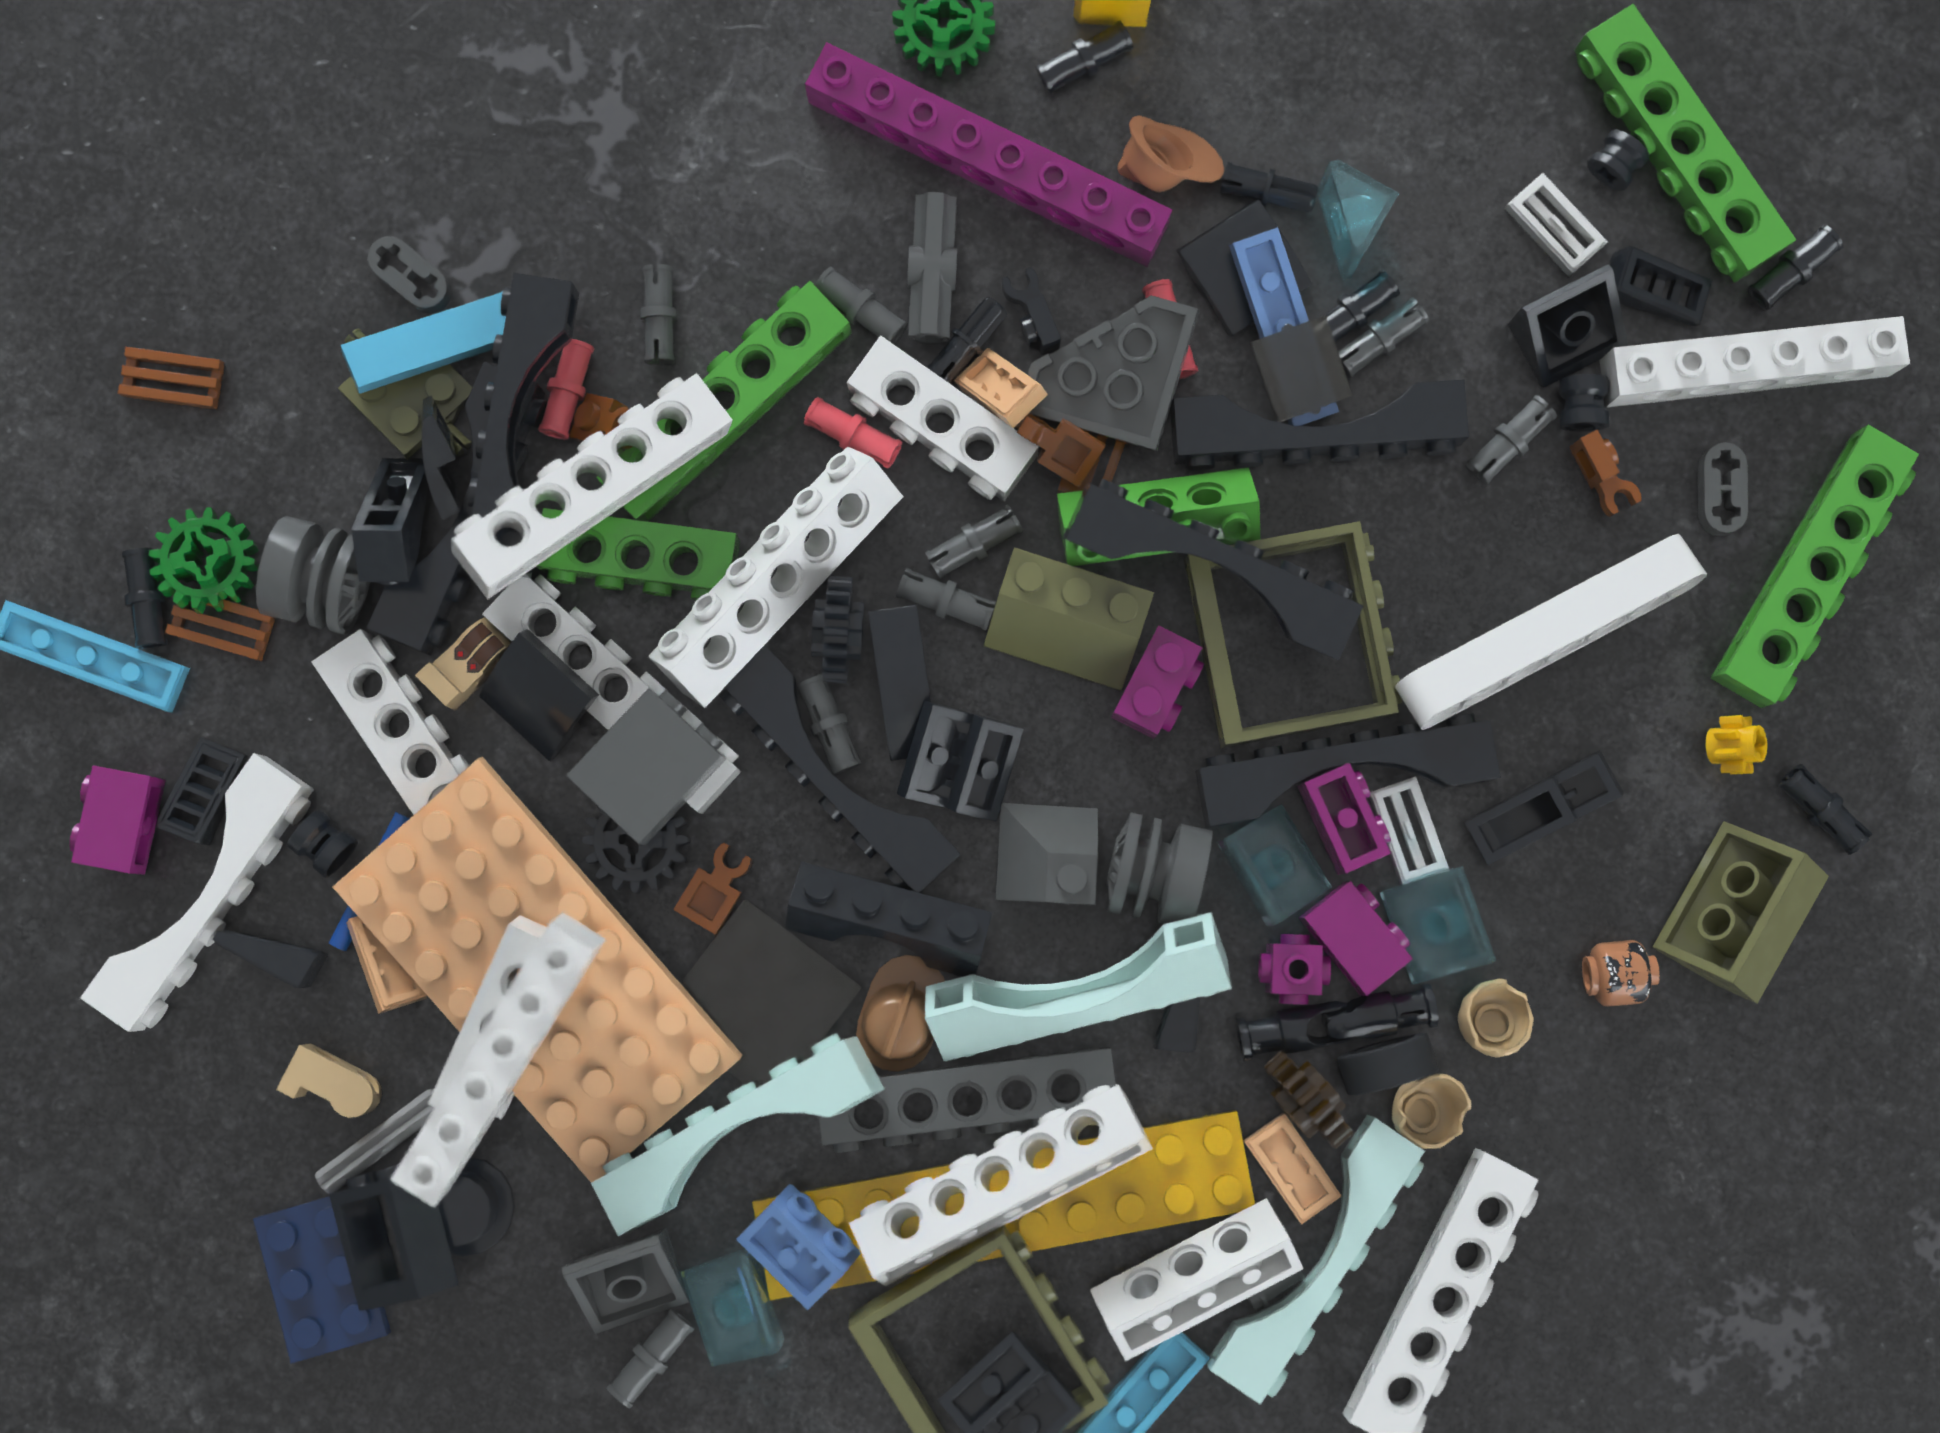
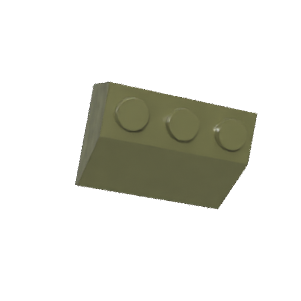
M1014 547L997 598L984 647L1121 691L1154 592Z
M1723 821L1655 941L1653 948L1713 984L1758 1004L1829 876L1806 853Z

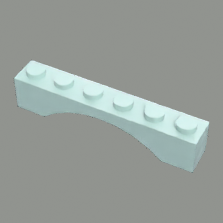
M1210 912L1162 925L1146 944L1128 958L1104 971L1077 980L1054 984L1023 985L994 981L971 974L926 986L925 1019L945 1062L1231 989L1228 960L1214 918Z
M834 1034L811 1047L814 1053L813 1057L798 1064L796 1058H792L769 1071L772 1078L771 1081L756 1088L754 1082H750L729 1093L727 1098L730 1104L715 1112L712 1105L687 1117L685 1121L689 1127L678 1134L673 1135L671 1129H668L644 1142L647 1151L632 1159L628 1152L605 1164L603 1169L606 1175L593 1181L591 1184L617 1235L621 1236L634 1231L677 1207L684 1186L699 1161L720 1139L738 1126L757 1117L775 1113H808L829 1118L844 1113L883 1091L884 1087L857 1036L840 1040L838 1034Z
M1366 1115L1340 1155L1343 1177L1341 1206L1333 1235L1320 1260L1306 1278L1281 1300L1270 1305L1267 1309L1264 1308L1255 1314L1231 1322L1210 1354V1359L1206 1362L1210 1371L1259 1404L1262 1403L1266 1395L1273 1398L1279 1392L1288 1376V1372L1284 1370L1286 1364L1294 1352L1300 1356L1309 1346L1315 1335V1330L1311 1326L1320 1312L1323 1311L1327 1314L1337 1303L1343 1290L1338 1284L1348 1269L1353 1272L1356 1271L1366 1258L1370 1246L1365 1243L1375 1227L1382 1230L1388 1224L1397 1208V1205L1392 1201L1401 1187L1404 1185L1409 1188L1420 1175L1424 1167V1163L1420 1161L1425 1152L1424 1150L1375 1117Z

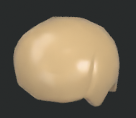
M1501 978L1481 982L1476 985L1463 998L1457 1016L1459 1030L1466 1042L1477 1051L1495 1058L1518 1052L1530 1039L1534 1022L1529 1003L1527 1002V995L1507 984L1506 979Z
M1434 1073L1399 1087L1393 1101L1392 1121L1397 1133L1419 1148H1442L1456 1136L1463 1133V1119L1465 1113L1472 1107L1471 1100L1461 1082L1447 1074Z

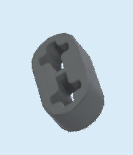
M386 236L379 238L371 245L367 258L369 267L381 281L413 307L423 313L433 314L441 311L448 305L452 292L448 280L435 266L404 241L396 237ZM400 251L397 257L407 267L403 274L393 266L389 265L385 268L386 264L382 260V256L386 252L395 255ZM417 276L429 285L437 280L434 287L438 293L433 299L427 295L422 297L421 300L419 299L422 293L412 282Z
M1719 443L1702 454L1698 462L1697 475L1699 522L1706 532L1721 537L1737 531L1747 520L1748 463L1746 455L1741 448L1732 443ZM1720 455H1724L1725 463L1733 465V470L1724 476V485H1721L1720 469L1712 468L1711 464L1720 458ZM1722 494H1724L1725 510L1733 511L1734 517L1727 520L1725 525H1722L1721 517L1713 516L1712 513L1713 509L1721 505Z

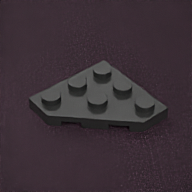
M1151 295L1135 304V307L1110 321L1107 320L1078 336L1068 345L1032 362L1028 376L1040 383L1048 395L1030 413L1060 423L1064 418L1082 430L1158 451L1198 318L1199 309Z

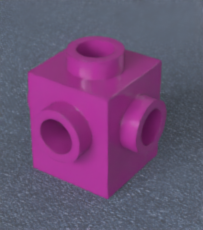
M1280 934V944H1266V953H1260L1259 983H1265V993L1279 994L1280 1004L1308 1005L1309 995H1322V985L1330 984V956L1323 955V945H1310V935ZM1294 960H1301L1305 964V975L1300 979H1294L1289 973V965Z

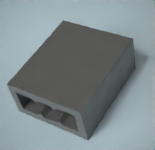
M648 688L566 775L638 844L644 846L726 760L717 751L724 743L702 723L696 730L693 729L681 717L687 709L667 690L658 696Z

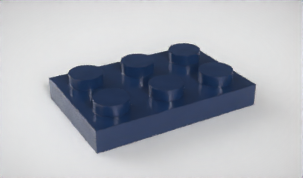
M329 1196L253 1218L291 1364L387 1336L391 1333L384 1306L359 1311Z

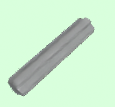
M434 1089L423 1092L318 1170L315 1178L321 1188L327 1194L336 1192L347 1184L346 1179L358 1176L421 1129L435 1108L428 1104Z

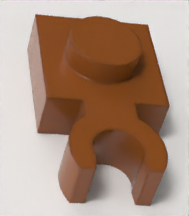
M587 393L583 403L575 412L574 424L569 437L582 443L586 438L598 431H601L605 436L619 426L617 420L629 410L628 406L612 398ZM626 445L622 446V448L630 449L632 446Z
M722 843L714 853L713 862L715 869L712 874L702 868H698L673 909L715 935L719 933L742 892L730 885L735 878L744 876L752 865V858L745 856L737 868L731 869L727 867L724 858L731 847L727 843Z

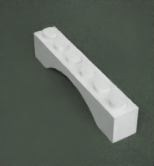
M253 753L225 793L226 823L223 846L215 870L200 897L178 922L159 937L134 950L109 957L80 999L128 1032L143 1031L146 1027L149 1029L154 1027L166 1013L168 1004L165 1000L174 987H182L193 975L197 967L194 959L203 946H211L215 942L212 939L216 932L224 930L226 923L222 919L232 905H240L250 894L254 886L251 878L260 865H268L280 851L283 842L279 839L289 824L296 825L305 816L311 805L308 797L314 789L267 756Z

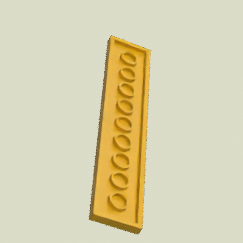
M1232 1110L1143 1127L1153 1149L1007 1223L1005 1226L1010 1234L1018 1230L1032 1252L1239 1213L1254 1205L1255 1200L1238 1112ZM1099 1136L1078 1139V1145H1091ZM1043 1148L1038 1151L1033 1160L1034 1168L1044 1169L1048 1167L1054 1160V1149ZM952 1163L800 1191L809 1196L815 1203L816 1208L836 1228L843 1230L850 1237L853 1245L860 1251L858 1258L830 1289L877 1281L870 1273L849 1223L862 1217L860 1212L868 1205L881 1200H887L889 1203L906 1194L905 1188L911 1183L925 1177H931L934 1180L949 1172V1166ZM999 1171L991 1177L989 1182L990 1192H999L1008 1185L1010 1179L1009 1171ZM963 1193L954 1194L947 1200L945 1204L946 1215H955L963 1208L965 1202ZM777 1196L757 1199L752 1202L755 1219ZM918 1216L909 1217L903 1222L900 1231L902 1239L910 1238L916 1234L920 1225ZM998 1248L997 1250L980 1259L979 1261L995 1259L1004 1256ZM930 1263V1264H928V1265H926V1266H924V1267H922V1268H920V1269H918V1270H916V1271H914V1272H912V1273H910V1274L918 1273L919 1271H921V1270H923L924 1268L928 1267V1266L931 1265L932 1263ZM764 1268L769 1300L793 1297Z

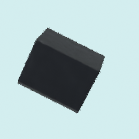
M1608 264L1522 307L1507 324L1536 379L1543 388L1602 359L1614 347L1628 345L1613 268Z

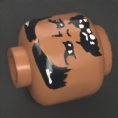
M1636 940L1598 943L1592 948L1590 956H1585L1582 961V977L1586 993L1589 996L1594 995L1596 1000L1603 1006L1643 1003L1649 998L1651 985L1659 984L1660 973L1656 957L1654 955L1648 956L1644 946Z

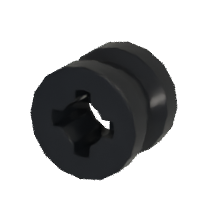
M1611 130L1604 140V149L1601 152H1595L1587 162V166L1590 172L1604 185L1618 191H1624L1633 180V171L1642 168L1650 158L1649 152L1632 135L1620 130Z

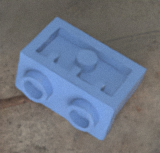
M789 1184L736 1239L807 1310L845 1274L860 1255V1251L853 1245L850 1237L843 1230L836 1228L816 1208L813 1200L806 1194L798 1191L792 1184Z

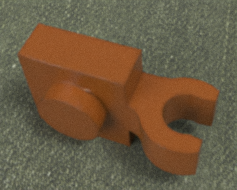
M1029 413L1016 425L1019 435L1043 448L1037 458L1038 463L1077 487H1080L1105 448L1102 441L1064 418L1056 430L1032 413Z
M1598 429L1581 437L1569 447L1589 487L1596 489L1600 498V506L1608 517L1619 512L1614 502L1615 493L1624 494L1631 506L1642 501L1640 490L1634 483L1617 477V474L1620 473L1616 466L1619 464L1618 454L1613 444L1607 438L1602 439Z

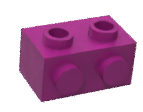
M1158 625L1111 718L1152 739H1155L1161 729L1170 732L1183 707L1175 703L1182 686L1184 685L1192 689L1205 664L1197 660L1202 647Z
M1350 763L1297 786L1337 875L1346 874L1391 854L1387 843L1391 842L1388 829L1380 815L1374 816L1366 799L1370 797L1367 783L1359 770L1353 771Z
M93 765L91 775L85 777L81 786L80 800L84 806L80 823L75 824L70 836L69 847L73 852L71 862L129 874L145 875L166 779Z
M1351 881L1341 883L1298 919L1317 943L1323 945L1325 953L1330 956V959L1359 995L1368 996L1413 960L1406 950L1411 943L1395 923L1391 922L1386 926L1374 911L1380 905L1365 885L1360 883L1355 887Z

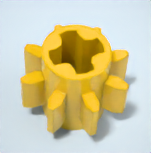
M1720 716V728H1710L1706 735V753L1709 761L1712 764H1721L1722 774H1753V762H1763L1767 754V737L1763 727L1760 725L1752 726L1751 716Z

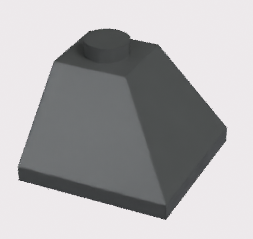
M1002 803L996 900L1095 905L1098 861V808Z

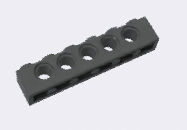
M1107 1046L878 1075L884 1090L868 1099L875 1100L882 1106L884 1112L883 1120L875 1126L863 1125L856 1117L857 1105L844 1113L829 1118L819 1116L822 1146L834 1144V1153L864 1149L863 1140L883 1138L884 1147L913 1143L912 1134L932 1132V1140H945L962 1137L961 1128L981 1126L982 1134L1000 1133L1011 1130L1010 1122L1030 1119V1127L1034 1128L1039 1125L1038 1120L1048 1112L1059 1108H1064L1067 1111L1083 1103L1082 1098L1091 1090L1104 1085H1109L1110 1088L1116 1086L1111 1048ZM1062 1074H1070L1077 1078L1079 1082L1077 1096L1067 1102L1057 1100L1051 1092L1054 1079ZM1014 1080L1023 1081L1029 1086L1031 1091L1029 1101L1019 1108L1008 1106L1002 1099L1003 1088L1007 1083ZM973 1087L981 1094L982 1104L976 1112L964 1114L955 1108L953 1096L958 1089ZM914 1093L927 1095L933 1104V1111L930 1116L923 1120L910 1118L904 1108V1103L908 1096Z

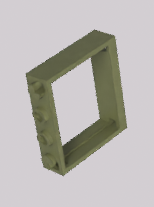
M1360 521L1246 543L1265 551L1261 560L1342 546L1350 589L1354 591L1352 599L1354 602L1363 605L1357 624L1374 703L1242 728L1211 570L1223 567L1191 554L1186 555L1184 565L1200 646L1202 647L1201 651L1205 663L1204 666L1220 748L1391 717L1399 712L1397 704L1402 703V698L1395 689V686L1400 681L1398 675H1391L1388 656H1393L1394 654L1393 640L1389 628H1382L1378 609L1384 608L1383 591L1379 580L1372 581L1369 562L1374 561V547L1370 545L1368 533L1363 534Z
M1004 1225L947 1254L849 1314V1330L913 1433H946L878 1321L998 1248L1082 1383L1080 1387L1071 1391V1393L1086 1410L1063 1431L1109 1404L1104 1386L1110 1383V1380L1096 1357L1087 1360L1079 1347V1344L1085 1341L1082 1333L1070 1315L1062 1318L1052 1302L1059 1299L1058 1295L1044 1272L1038 1276L1033 1272L1027 1262V1259L1033 1255L1018 1230L1010 1234Z

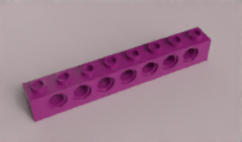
M826 42L805 82L808 103L1145 267H1148L1169 225L1172 209Z

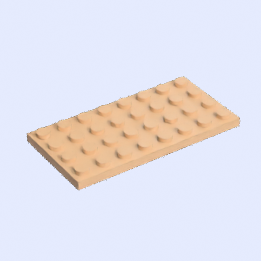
M483 757L474 761L333 886L334 890L459 1032L467 1018L508 924L521 915L547 927L552 920L564 912L606 939L512 1089L518 1100L591 1183L606 1174L603 1169L605 1164L635 1150L743 1056ZM521 968L517 969L516 976L518 975Z

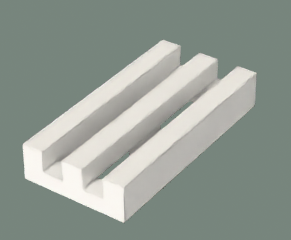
M1544 173L1540 174L1504 208L1568 277L1572 276L1608 242ZM1539 190L1587 241L1589 246L1586 249L1566 229V226L1534 195L1536 191ZM1523 203H1525L1537 215V217L1553 232V234L1568 248V250L1576 257L1575 259L1571 257V255L1525 208Z
M1416 776L1370 792L1369 799L1375 816L1380 815L1390 834L1391 842L1387 843L1391 852L1389 855L1400 885L1449 869ZM1407 790L1433 864L1426 866L1400 795L1402 791ZM1387 796L1391 800L1415 870L1410 872L1383 800Z

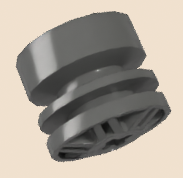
M289 516L279 519L270 532L258 569L256 604L259 613L293 623L302 619L306 613L309 625L314 628L322 629L327 625L328 630L343 635L351 631L359 618L370 582H359L352 534L348 536L347 532L343 529L334 528L324 538L322 527L317 523Z
M1130 812L1125 826L1119 836L1116 837L1106 881L1109 899L1107 911L1120 915L1126 894L1135 895L1132 918L1140 919L1149 899L1158 901L1157 918L1159 924L1164 925L1195 917L1206 876L1213 831L1180 823L1170 844L1162 842V819L1153 818L1148 838L1139 837L1142 815Z

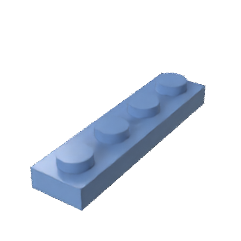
M1278 227L1230 244L1229 247L1288 424L1301 426L1339 412Z

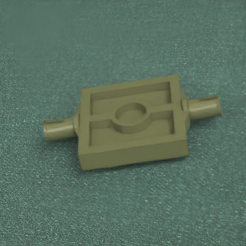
M359 328L352 331L356 339L366 337ZM349 334L344 343L354 341L355 339ZM450 364L361 394L358 393L352 376L338 387L341 394L407 460L422 447L423 399L431 395L453 437L467 451L472 446V441L454 423L460 411L465 408L473 387ZM454 440L455 453L459 457L465 452Z

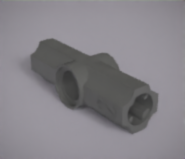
M927 192L926 194L916 195L913 246H909L907 285L908 289H911L908 312L909 340L924 344L949 342L952 291H956L958 248H954L957 222V199L954 196L941 192Z

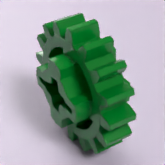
M897 0L898 6L902 10H896L892 13L893 24L899 27L894 30L895 43H906L902 48L905 60L915 55L918 56L917 67L921 72L930 63L935 65L936 76H942L944 67L951 65L955 74L958 75L961 74L962 61L966 60L974 67L978 64L977 49L984 52L989 51L990 39L986 35L995 34V21L988 19L994 15L993 2L962 0L969 6V8H963L957 0H930L927 4H923L927 0ZM946 17L950 19L947 28L938 27L941 18ZM918 37H925L932 45V48L922 43ZM961 41H966V42H965L964 44H962L961 46L952 49L953 47H955V46H956L958 43H960Z
M206 507L203 518H198L190 508L186 510L185 522L180 524L172 517L168 519L172 531L168 535L157 532L155 537L162 544V548L149 550L148 554L154 562L160 564L149 570L150 575L156 581H163L158 587L159 591L166 598L173 596V602L181 609H184L191 601V606L197 614H203L206 603H211L217 612L223 611V599L227 597L238 604L241 599L237 589L240 586L252 589L254 586L252 581L246 576L247 572H254L259 569L258 562L249 557L258 552L259 549L253 540H246L251 534L243 523L235 526V518L227 511L218 520L217 514L212 507ZM208 532L224 535L230 541H226L224 538L214 540L208 536ZM202 547H204L206 551L210 554L208 557H206L207 565H205V569L207 574H205L203 570L199 567L201 564H203L202 556H204V552ZM183 579L186 583L194 580L201 585V589L184 586L179 580Z

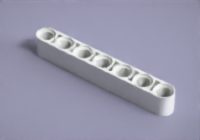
M1680 534L1672 535L1418 668L1399 681L1395 689L1422 730L1428 729L1682 595L1699 584L1707 576V573Z

